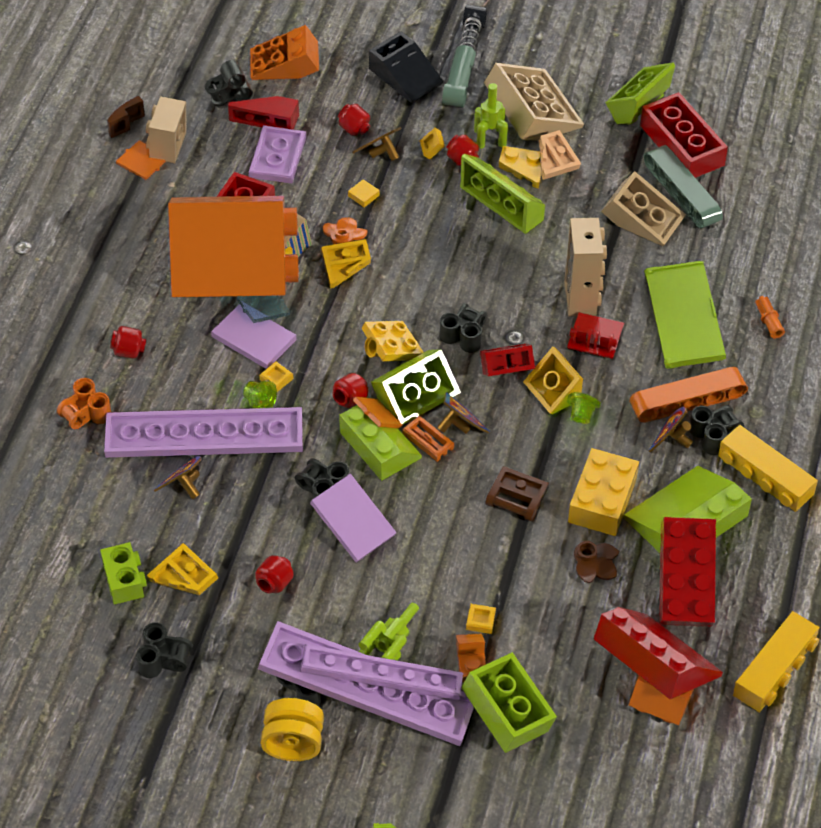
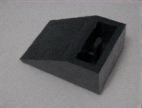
M402 31L369 50V70L410 103L443 84L442 78L416 42Z

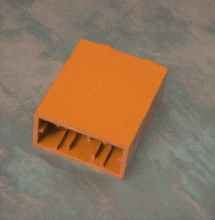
M284 196L172 197L169 201L172 297L278 296L286 294V283L299 282L298 254H286L285 236L298 235L297 207L285 208Z

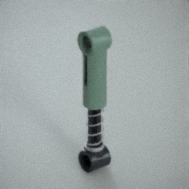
M465 5L462 39L460 40V46L455 50L448 81L444 85L442 105L461 108L465 106L467 88L476 57L474 45L477 44L476 38L479 36L480 28L485 27L487 7Z

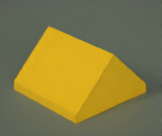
M552 346L523 383L550 414H555L581 400L583 378L556 347Z

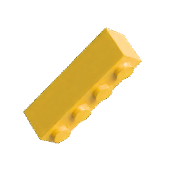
M737 426L721 441L718 456L726 464H730L741 472L745 478H749L759 485L763 491L777 498L784 506L796 512L814 495L818 482L816 478L743 426Z
M792 611L735 683L733 696L759 713L765 705L770 706L777 696L776 691L779 687L784 688L790 681L792 676L790 673L793 669H800L806 658L804 655L808 651L813 652L818 645L820 639L817 638L820 627Z

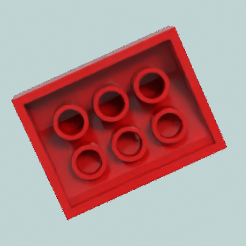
M617 607L602 613L600 616L594 640L670 700L713 681L723 674L720 669L645 613Z

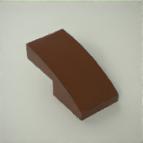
M139 95L121 105L108 118V131L111 138L129 131L131 122L145 116L144 103Z

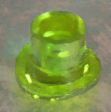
M252 380L245 385L243 396L249 401L252 409L272 408L277 398L276 385L269 380H264L260 383Z
M574 392L568 395L567 402L572 407L570 419L577 423L589 424L595 408H600L601 402L585 393Z

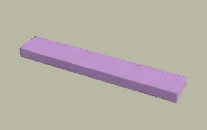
M305 644L301 672L453 700H459L461 697L462 672Z

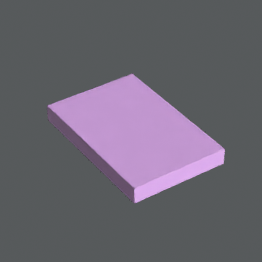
M263 126L249 169V177L292 184L306 140V131Z
M242 303L211 331L214 339L265 369L270 367L296 341V334Z
M351 473L310 502L356 563L396 534V531Z

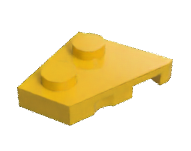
M503 146L499 159V168L512 173L520 180L525 178L531 181L532 187L539 189L542 177L540 151Z
M366 239L321 247L330 289L335 288L371 263Z
M184 543L147 574L149 581L196 595H201L218 579L217 574Z

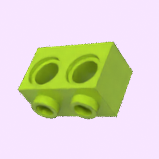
M128 542L100 549L113 604L116 605L143 598V587L147 586L144 571H138L137 567L141 566L138 551L133 552L131 543Z

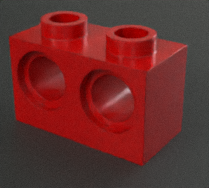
M527 343L480 351L482 370L486 376L535 369L532 345Z

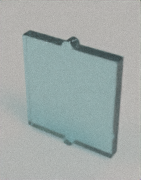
M237 296V302L243 308V313H246L253 323L290 316L291 311L284 304V299H281L279 296Z

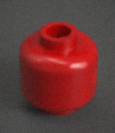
M347 104L338 114L339 126L351 136L364 135L371 126L369 124L370 115L358 104Z
M465 134L455 135L446 146L448 149L447 156L459 167H461V156L464 154L479 158L477 154L479 151L478 144Z
M120 326L117 331L113 330L110 349H113L116 356L135 359L139 352L144 353L146 339L142 338L140 329Z
M356 373L345 375L333 385L334 400L345 408H352L357 405L353 401L355 397L367 398L368 396L366 380Z
M275 555L267 557L255 572L258 587L263 592L275 594L282 592L294 576L290 561L285 557Z

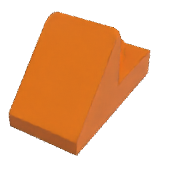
M482 633L456 635L459 672L463 673L462 683L465 682L469 672L486 665L484 654L485 640Z

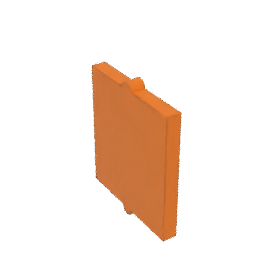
M140 140L130 149H126L125 153L116 160V164L145 180L155 171H159L160 167L165 163L163 159L150 158L146 143Z
M355 397L353 399L363 410L364 414L378 427L400 429L403 426L378 399Z

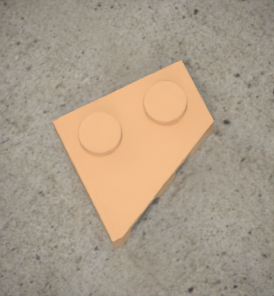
M560 130L541 135L539 149L543 180L579 169L581 162Z

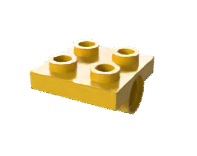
M403 321L365 322L361 328L367 337L365 352L371 358L380 357L383 362L409 361L424 353Z

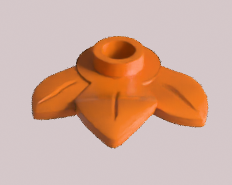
M350 217L339 219L337 224L325 223L323 225V233L331 237L333 245L364 239L368 233L366 229L357 228L356 220Z

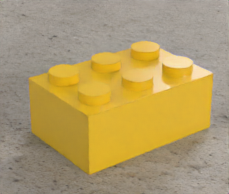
M591 448L570 503L568 523L616 536L637 480L639 461Z

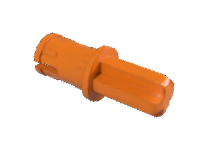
M760 296L755 304L761 314V321L766 324L771 338H780L784 335L785 330L778 319V311L773 309L768 297Z

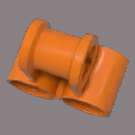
M80 378L73 384L74 395L64 399L58 405L57 414L60 417H64L69 422V426L74 430L81 428L90 420L96 424L106 423V413H111L109 397L105 393L96 392L95 383L89 378Z

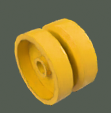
M282 698L267 704L264 712V728L260 743L262 749L268 755L286 761H305L317 756L321 750V731L324 723L323 710L314 703L298 698Z

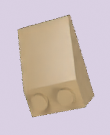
M635 171L622 182L601 211L617 226L661 246L665 245L686 215Z

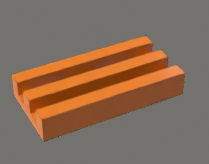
M418 416L402 429L405 437L436 462L440 460L442 455L445 456L448 450L454 449V442L421 416ZM417 425L423 428L426 432H423L420 428L417 427ZM432 436H433L436 440H438L441 444H443V446H441V445L438 444L435 440H433V439H432Z

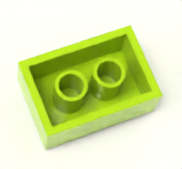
M513 652L469 672L461 688L505 753L547 733L557 718Z

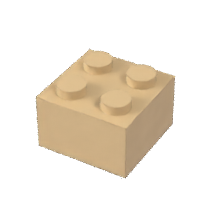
M160 96L158 104H154L152 120H148L146 125V133H149L146 148L149 149L150 158L163 159L165 162L170 163L176 162L186 135V101Z

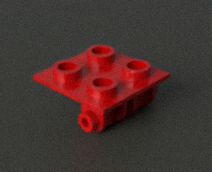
M579 312L574 328L571 327L567 348L613 359L624 323Z

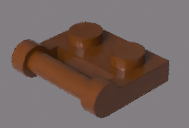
M503 466L487 495L485 505L494 507V505L525 516L524 519L532 522L548 490L549 482ZM502 493L530 504L526 507L498 495Z

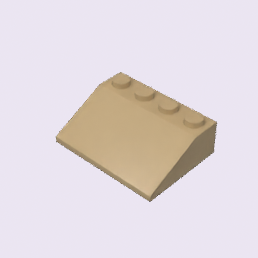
M495 63L484 82L487 88L491 83L497 85V101L502 102L508 121L523 140L539 141L541 135L558 130L563 134L584 126V123L546 69Z

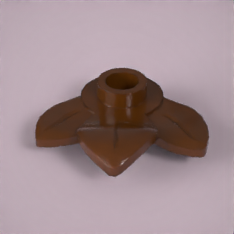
M591 541L579 543L574 550V558L578 562L576 565L578 576L589 584L593 582L595 577L603 580L616 578L617 570L612 559L616 558L620 551L608 543L598 545Z

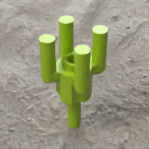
M491 83L488 86V99L481 103V107L475 109L474 132L477 133L476 144H478L479 149L485 147V136L488 129H496L499 132V147L507 146L508 124L505 122V107L502 102L497 101V85L495 83Z
M412 602L399 618H389L385 624L382 621L375 622L359 642V652L370 655L377 648L384 653L381 658L398 661L401 657L400 650L406 644V638L410 634V630L406 625L417 613L419 606Z

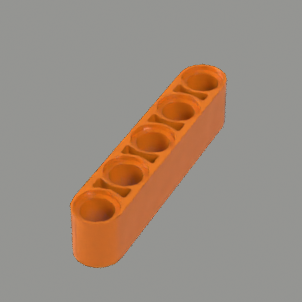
M728 367L638 391L630 397L629 401L638 420L645 423L669 417L681 407H685L688 412L697 406L707 407L737 399L747 392L748 386L737 367Z

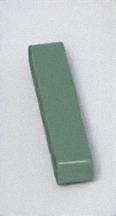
M667 145L644 153V162L647 168L698 228L702 229L722 220L723 214L720 206Z

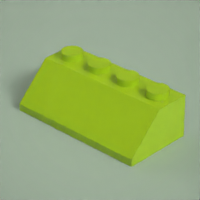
M467 154L461 156L460 187L525 234L544 220L545 204L540 199L532 196L523 187L515 184L506 175L501 174L480 158Z

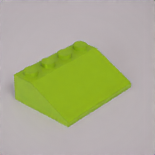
M696 466L625 513L623 518L660 553L661 522L664 517L716 519L717 538L748 517L752 498L735 482L700 466Z

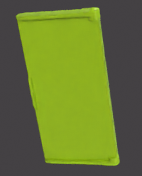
M695 261L646 268L644 273L654 311L665 368H677L726 359L704 262Z

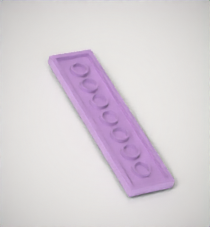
M302 407L106 413L105 458L303 452Z
M277 621L259 663L258 670L457 746L461 745L474 706L463 691H461L459 700L301 672L305 644L358 654L363 653Z

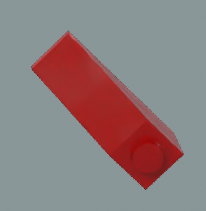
M273 96L229 102V121L261 128L263 126L293 130L299 117V100Z

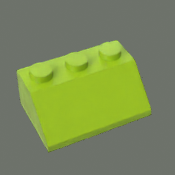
M674 62L642 68L605 102L617 125L635 123L642 112V106L659 100L664 96L663 93L671 85L675 70Z
M441 349L427 350L371 381L378 400L403 425L443 403L446 392L452 397L461 393Z
M358 405L339 415L341 435L381 481L422 458L419 451L398 428L378 427L364 414Z

